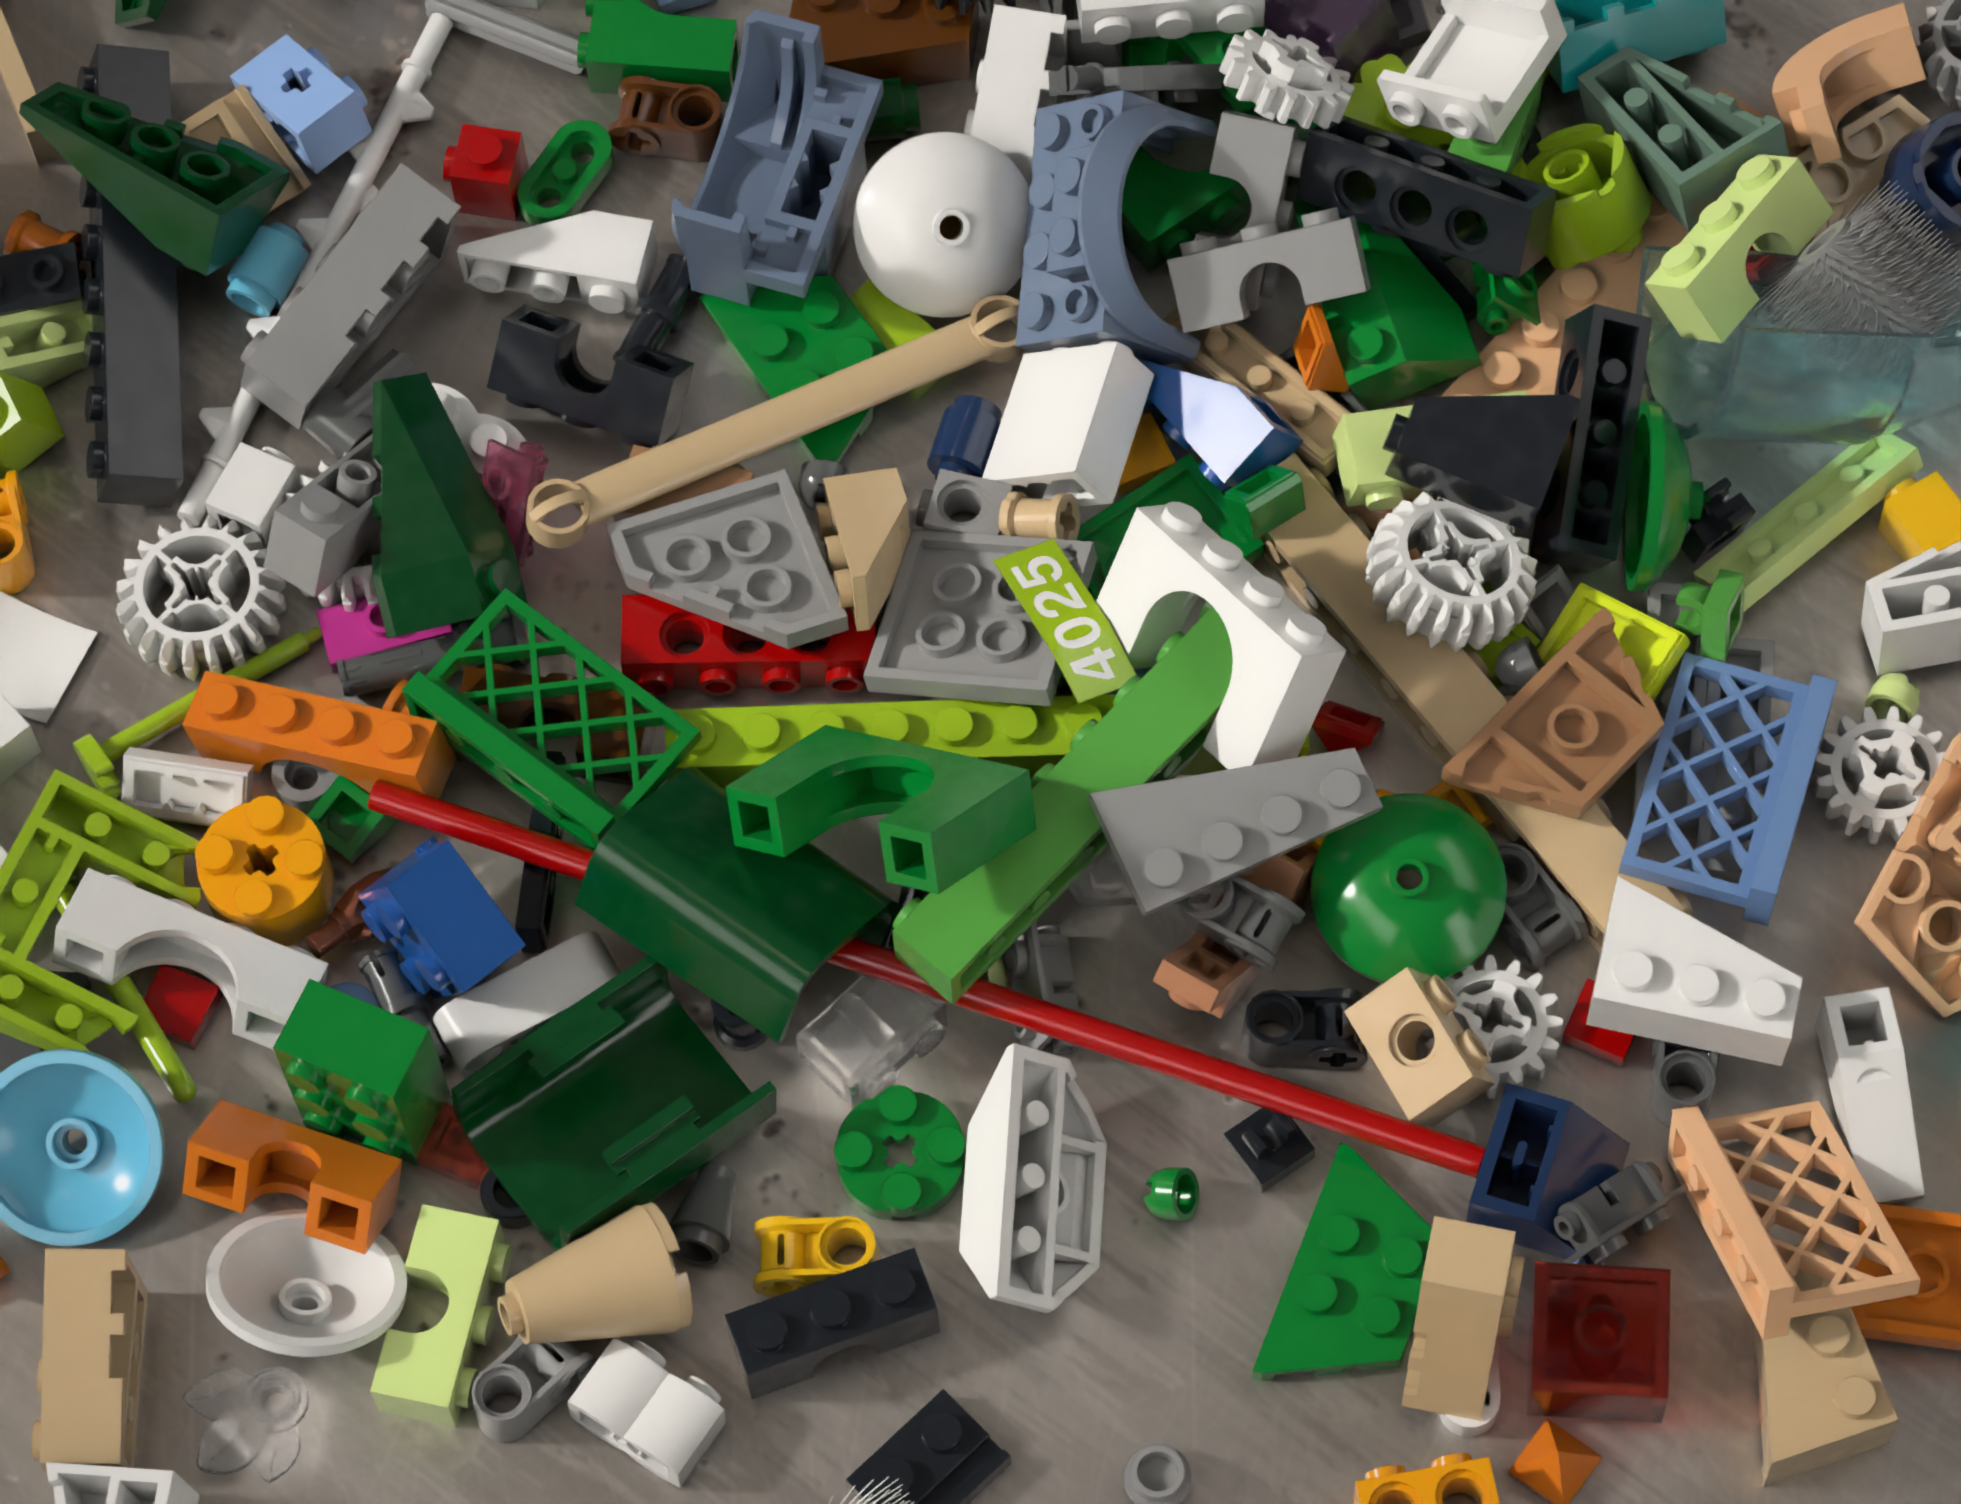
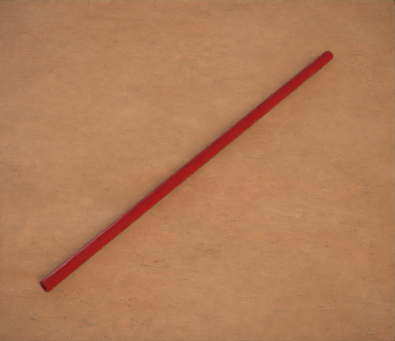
M380 779L373 785L368 799V809L581 881H583L587 866L594 853V850ZM855 937L826 961L827 963L950 1003L897 959L892 949ZM978 979L954 1004L1477 1179L1487 1148L982 979Z

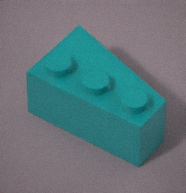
M1555 0L1567 37L1546 68L1562 93H1566L1579 88L1577 81L1579 75L1626 46L1660 62L1684 55L1700 54L1710 47L1727 42L1724 0Z

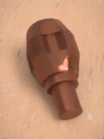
M392 868L369 873L344 893L335 904L333 912L327 915L328 922L305 937V943L314 956L321 958L341 943L349 945L353 941L358 942L376 937L362 918L361 912L366 907L357 895Z

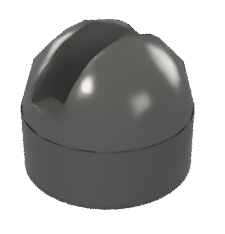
M810 460L804 462L800 468L798 483L801 499L809 508L814 509L816 501L825 502L823 478L850 474L849 469L840 463L829 460Z
M1526 636L1509 644L1500 652L1495 661V674L1508 690L1518 693L1544 666V663L1534 644Z

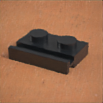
M942 1389L846 1479V1484L849 1490L855 1485L852 1493L857 1496L874 1479L857 1497L860 1500L888 1476L889 1478L871 1493L873 1494L872 1496L899 1478L898 1481L866 1504L877 1500L888 1489H890L888 1491L890 1492L902 1484L903 1486L880 1499L876 1504L885 1502L900 1489L902 1490L895 1496L901 1495L885 1504H892L908 1492V1495L895 1504H899L903 1500V1503L910 1500L907 1504L914 1502L913 1504H969L1012 1464L1011 1455L1004 1449L1002 1450L990 1438V1435ZM869 1494V1495H868L864 1500H862L861 1502L864 1503V1502L866 1501V1499H867L871 1494Z

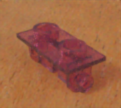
M489 439L482 483L514 545L518 565L523 567L526 564V558L534 554L533 537L529 534L526 525L528 496L534 487L543 482L544 472L548 468L549 459L544 456L545 447L539 443L521 442L519 451L494 439Z

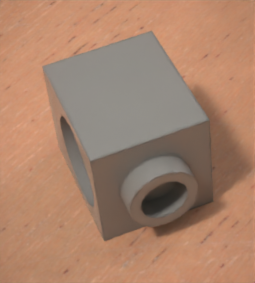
M940 468L934 490L924 489L917 509L916 525L924 527V530L1001 535L999 511L1001 503L1010 491L1013 492V485ZM960 511H969L977 515L968 522H957L949 518L954 513Z

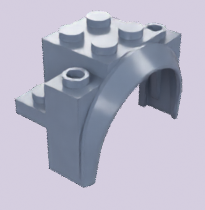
M755 9L745 19L737 73L726 114L708 167L690 208L684 207L680 199L674 198L672 202L671 228L682 253L686 256L690 285L693 291L750 306L757 285L805 298L813 277L831 275L833 273L852 223L853 207L857 193L867 175L864 143L883 97L884 89L883 80L825 65L821 26L760 9Z

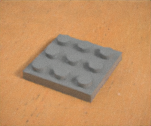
M913 529L863 675L868 691L1051 706L1062 671L1051 650L993 562L997 558L1051 539ZM1055 539L1088 589L1097 561L1093 542Z

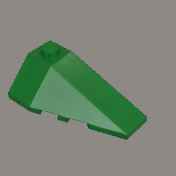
M1299 199L1292 201L1294 202V210L1299 227L1302 228L1301 215L1319 210L1316 205ZM1356 220L1371 289L1366 292L1322 301L1321 303L1346 380L1357 398L1369 411L1376 410L1483 365L1464 312L1400 237H1387L1378 234L1372 229V225Z

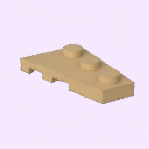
M1900 94L1843 127L1837 133L1842 158L1818 165L1813 148H1809L1796 156L1800 159L1834 211L1833 215L1829 218L1828 227L1838 221L1847 205L1841 220L1844 219L1863 195L1849 215L1850 217L1878 186L1880 179L1884 176L1885 164L1894 145L1909 132L1931 122L1927 116ZM1877 188V189L1873 192V194L1867 199V201L1861 206V208H1862L1871 198H1873V197L1878 193V188ZM1879 194L1865 208H1867L1874 200H1876L1879 197ZM1881 201L1877 206L1873 208V210L1880 206L1883 202ZM1886 205L1881 206L1876 213H1878ZM1826 222V223L1822 226V228L1816 233V235L1814 236V238H1816V237H1817L1818 235H1820L1824 230H1826V228H1827V222Z

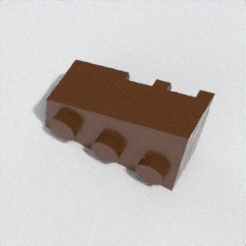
M792 0L789 18L821 26L825 65L876 79L900 77L901 83L916 82L917 87L971 78L980 29L978 2H972L967 14L961 15L958 1L951 0L941 11L936 10L935 0Z

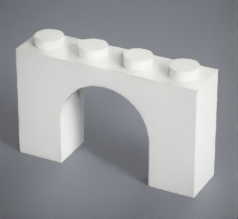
M1181 502L1137 507L1096 601L1110 623L1133 669L1153 667L1157 663L1156 657L1162 646L1173 634L1182 631L1193 605L1199 597L1204 598L1214 607L1224 622L1231 642L1233 665L1227 693L1203 747L1227 769L1297 758L1347 650L1326 632V626L1319 619L1306 614L1285 595V591L1279 583L1263 576L1245 560L1239 547L1222 539L1202 521V516L1196 509Z

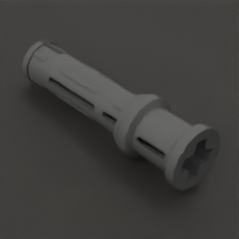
M511 613L509 617L503 618L491 632L493 648L529 644L524 623ZM468 621L459 622L458 626L453 627L454 634L345 660L343 658L336 660L340 681L343 683L344 696L353 697L395 687L403 679L410 680L418 671L426 676L468 630L471 624ZM482 642L475 650L484 649V642ZM530 658L517 659L523 665L531 664ZM517 660L494 662V664H504ZM485 663L466 666L484 668ZM460 666L455 672L463 670L464 674L465 666Z

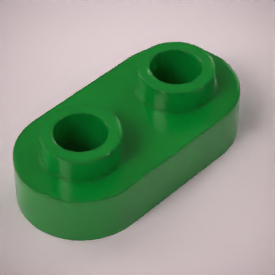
M577 120L567 123L556 132L518 186L517 195L520 210L524 219L530 225L534 226L577 215L613 165L612 142L609 133H607L604 127L593 121ZM582 154L593 156L590 161L585 163L574 161L576 157ZM550 199L560 202L554 207L545 208L541 206L543 202Z

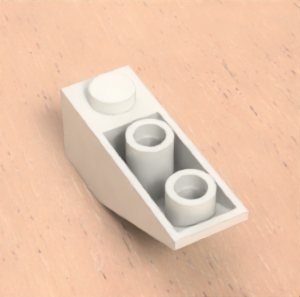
M595 210L459 245L457 250L464 283L472 284L479 290L489 293H500L508 290L531 294L534 298L546 303H560L565 300L588 304L598 311L609 314H617L622 311L634 312L639 298L647 294L658 253L652 220Z
M1889 987L1824 997L1815 1027L1842 1142L1877 1203L1892 1204L1923 1199L1925 1194L1905 1053Z

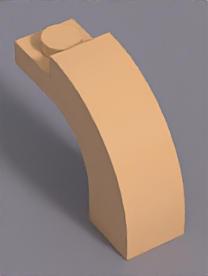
M1900 3L1875 11L1830 30L1804 46L1782 66L1773 81L1772 95L1780 120L1783 121L1789 148L1796 145L1802 147L1812 144L1818 165L1842 158L1837 136V126L1850 110L1879 94L1926 80L1905 4Z

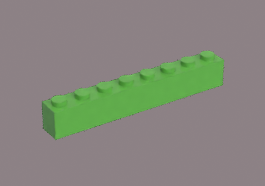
M1206 601L1200 611V620L1186 634L1181 631L1173 634L1160 649L1156 657L1157 663L1142 678L1139 675H1134L1125 682L1114 698V707L1099 722L1091 719L1078 730L1070 743L1071 750L1058 764L1054 766L1052 763H1048L1033 776L1031 788L1037 829L940 894L930 892L923 900L919 897L912 899L895 918L893 923L894 930L892 931L895 957L952 1005L1109 846L1087 799L1090 793L1174 779L1204 749L1205 739L1227 693L1233 665L1232 648L1227 629L1218 612L1208 601Z

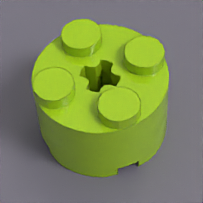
M1592 123L1561 129L1536 144L1540 153L1527 165L1523 158H1521L1511 172L1513 175L1558 190L1544 254L1556 269H1569L1580 262L1590 261L1610 252L1617 254L1626 253L1638 246L1642 241L1643 232L1641 227L1647 220L1651 210V194L1621 135L1614 131V135L1607 134L1602 125Z

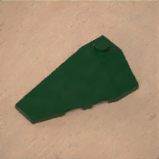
M61 82L51 85L20 104L19 114L156 248L181 261L185 267L198 271L205 276L213 273L243 253L289 181L291 172L289 169L240 142L221 136L218 144L214 145L184 135L186 124L168 118L164 125L148 123L131 117V110L128 105Z
M427 373L373 382L372 455L381 465V496L372 498V518L381 521V553L372 556V578L387 639L478 619L505 588L528 604L514 545Z

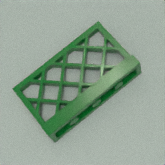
M506 588L426 676L418 671L402 688L410 715L438 721L449 744L594 851L612 825L625 813L655 792L702 739L699 729ZM508 613H511L528 626L529 644L493 648L491 632ZM537 633L548 641L537 642ZM482 642H484V649L475 650ZM567 654L576 661L578 679L541 684L539 657ZM530 658L532 685L496 689L494 662ZM485 663L487 690L459 693L446 683L460 666ZM585 668L597 677L586 678ZM616 690L625 697L626 715L589 719L588 692ZM579 694L581 721L544 725L542 698ZM534 699L536 726L508 729L498 721L497 703ZM488 704L489 714L478 707V705ZM634 704L646 713L635 714ZM663 725L678 736L665 753L638 756L636 728ZM628 729L630 757L593 761L591 734ZM576 735L583 736L585 762L556 765L547 758L546 739ZM537 740L538 750L525 741ZM649 769V771L642 777V779H640V770ZM632 771L633 789L616 808L596 794L594 775ZM586 776L587 787L575 779V777Z

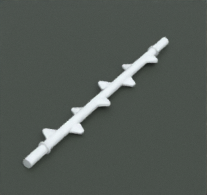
M441 13L431 14L410 58L404 59L401 65L403 71L372 129L373 132L348 150L356 160V163L328 218L299 219L294 230L301 235L305 245L311 252L289 295L297 287L304 288L315 274V269L325 253L335 243L341 241L350 229L355 217L361 213L365 206L379 192L373 182L403 123L432 119L435 109L423 96L420 89L424 82L430 80L432 76L431 68L453 26L452 20ZM277 315L250 319L246 330L252 338L261 330L268 334L280 317ZM242 387L232 407L202 408L198 416L199 422L214 442L208 454L201 456V467L177 512L179 519L182 520L183 516L192 521L193 526L200 525L207 511L206 499L240 442H242L259 406L264 405Z

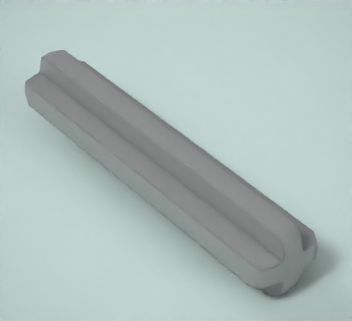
M426 0L425 2L426 15L429 18L432 13H441L452 20V27L573 74H583L586 70L585 68H578L577 49L579 37L483 0Z

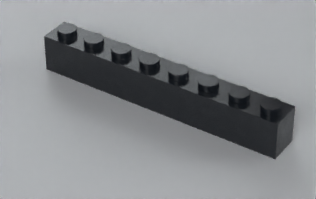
M97 44L89 67L81 66L79 69L77 88L128 105L131 110V117L148 123L164 125L167 118L171 119L169 51ZM82 175L79 201L81 207L89 208L90 224H85L83 227L81 258L83 261H91V278L86 277L83 286L82 310L83 314L92 315L93 332L88 331L85 337L84 367L94 369V386H89L86 394L85 419L86 423L95 424V441H90L87 451V477L97 480V502L171 508L184 480L176 259L156 248Z

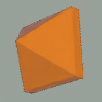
M1547 1418L1508 1470V1474L1551 1504H1570L1603 1457Z

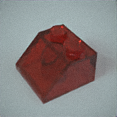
M1535 1261L1528 1348L1526 1415L1662 1423L1668 1402L1671 1269Z

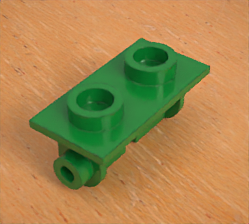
M1481 216L1482 226L1487 228L1486 221ZM1472 261L1474 283L1481 287L1476 292L1477 321L1481 327L1485 328L1487 333L1501 335L1519 317L1536 326L1541 323L1537 297L1538 288L1535 282L1533 267L1519 278L1515 276L1499 277L1486 272L1481 264Z

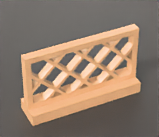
M1819 1100L1705 1120L1698 1106L1672 1110L1667 1160L1681 1186L1685 1184L1688 1188L1685 1194L1763 1340L1788 1335L1790 1320L1793 1317L1919 1293L1920 1277ZM1810 1126L1816 1139L1809 1146L1780 1134L1783 1130ZM1739 1139L1756 1147L1750 1156L1747 1157L1723 1148L1720 1141ZM1771 1151L1800 1163L1791 1174L1762 1163L1767 1153ZM1813 1167L1839 1177L1841 1183L1836 1190L1807 1180L1805 1177ZM1750 1179H1753L1781 1191L1772 1202L1748 1193L1744 1187ZM1793 1195L1821 1205L1824 1209L1816 1219L1786 1206ZM1839 1212L1864 1222L1866 1229L1860 1236L1834 1226L1830 1222L1836 1213ZM1775 1223L1806 1236L1800 1245L1795 1247L1772 1238L1769 1231ZM1819 1240L1850 1253L1844 1263L1839 1264L1811 1253ZM1862 1258H1866L1889 1267L1893 1274L1873 1277L1855 1270ZM1801 1269L1831 1282L1827 1287L1800 1291L1794 1276Z

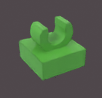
M1720 569L1711 590L1701 583H1683L1676 598V604L1683 607H1691L1696 611L1683 608L1675 623V629L1688 636L1701 635L1700 656L1723 662L1726 661L1743 623L1744 573Z

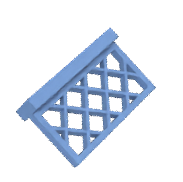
M1685 652L1664 719V727L1656 745L1620 863L1619 873L1745 908L1743 920L1768 926L1838 681L1812 674L1810 685ZM1692 676L1718 682L1728 697L1701 708L1688 689ZM1763 696H1769L1791 702L1788 715L1764 725L1749 703ZM1684 706L1689 714L1679 718ZM1737 709L1751 732L1725 743L1710 720ZM1697 726L1712 749L1686 761L1672 740L1674 736ZM1782 733L1778 746L1773 737ZM1760 743L1773 762V767L1748 778L1733 755ZM1668 758L1673 767L1663 771ZM1721 761L1736 784L1709 796L1694 773ZM1682 779L1696 802L1669 814L1657 796V790ZM1767 786L1764 798L1762 799L1757 790ZM1744 796L1758 816L1757 821L1732 831L1718 808ZM1652 811L1657 820L1647 824ZM1705 814L1720 838L1693 850L1678 826ZM1665 832L1681 855L1668 862L1660 863L1639 857L1638 852L1642 842ZM1751 839L1748 852H1746L1741 843ZM1729 850L1742 869L1739 883L1736 884L1711 877L1702 861Z

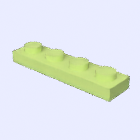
M1875 425L1693 572L1696 582L1705 586H1712L1720 569L1744 573V613L1884 499L1892 488L1921 469L1923 463L1918 448Z

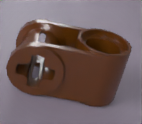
M629 76L620 82L618 95L622 102L617 121L609 125L607 132L615 148L637 156L657 155L687 159L694 162L710 161L725 117L722 102L713 89L701 84L690 85L659 81L646 76ZM697 121H707L700 126H689Z

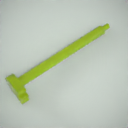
M318 626L303 635L298 631L247 660L241 667H235L227 671L224 675L256 681L309 651V645L323 637L322 632ZM197 689L100 744L96 742L90 733L73 742L72 746L75 754L95 787L113 798L122 795V789L119 786L121 783L113 771L115 768L112 761L123 756L129 747L137 748L183 722Z

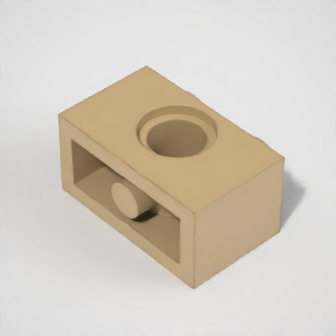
M1406 967L1344 1012L1408 1120L1433 1128L1496 1083L1485 1067L1486 1064L1491 1062V1058L1484 1044L1470 1029L1464 1031L1453 1014L1452 1010L1457 1008L1458 1004L1446 983L1436 974L1430 976ZM1431 1028L1435 1038L1434 1047L1427 1057L1419 1060L1416 1054L1417 1039L1423 1031Z

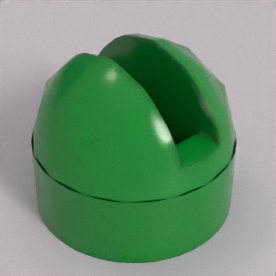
M1168 1167L1155 1171L1146 1180L1145 1185L1151 1188V1195L1143 1197L1144 1203L1157 1218L1187 1221L1194 1216L1199 1203V1184L1195 1173L1190 1168Z

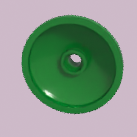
M1643 401L1639 407L1623 513V567L1625 583L1630 592H1645L1659 580L1680 551L1687 532L1689 519L1700 520L1703 508V482L1692 481V469L1687 444L1669 412L1659 402Z
M1415 793L1393 794L1380 797L1379 799L1383 807L1379 812L1328 834L1317 853L1311 875V903L1317 926L1322 937L1336 956L1348 967L1371 980L1385 983L1406 967L1430 976L1436 974L1443 981L1461 973L1477 961L1490 946L1500 928L1507 898L1506 873L1500 852L1486 829L1473 816L1455 804L1434 796ZM1404 870H1414L1421 876L1422 882L1414 889H1405L1398 884L1397 876Z

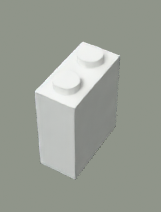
M1105 340L1095 345L1072 348L1055 347L1049 351L1023 354L982 478L1013 485V492H1024L1028 498L1053 499L1058 493H1069L1076 498L1079 507L1113 504L1155 374L1134 357V353L1129 347L1118 341Z

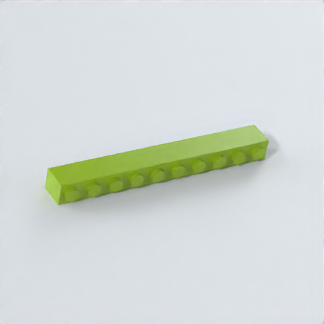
M1116 694L1101 695L1079 704L1075 696H1054L1051 706L960 699L671 709L699 729L702 739L667 777V780H671L684 769L693 766L725 787L824 725L1029 769L1031 780L1044 765L1052 763L1056 766L1071 750L1070 743L1078 730L1091 719L1099 722L1114 707L1113 701ZM666 727L665 751L678 738L676 734ZM1309 733L1298 757H1301L1302 754L1309 756ZM1204 748L1174 779L1228 769Z

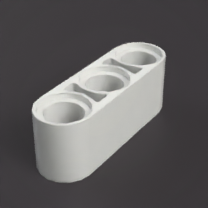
M597 932L582 933L446 1003L434 1015L433 1024L461 1075L467 1078L621 972Z

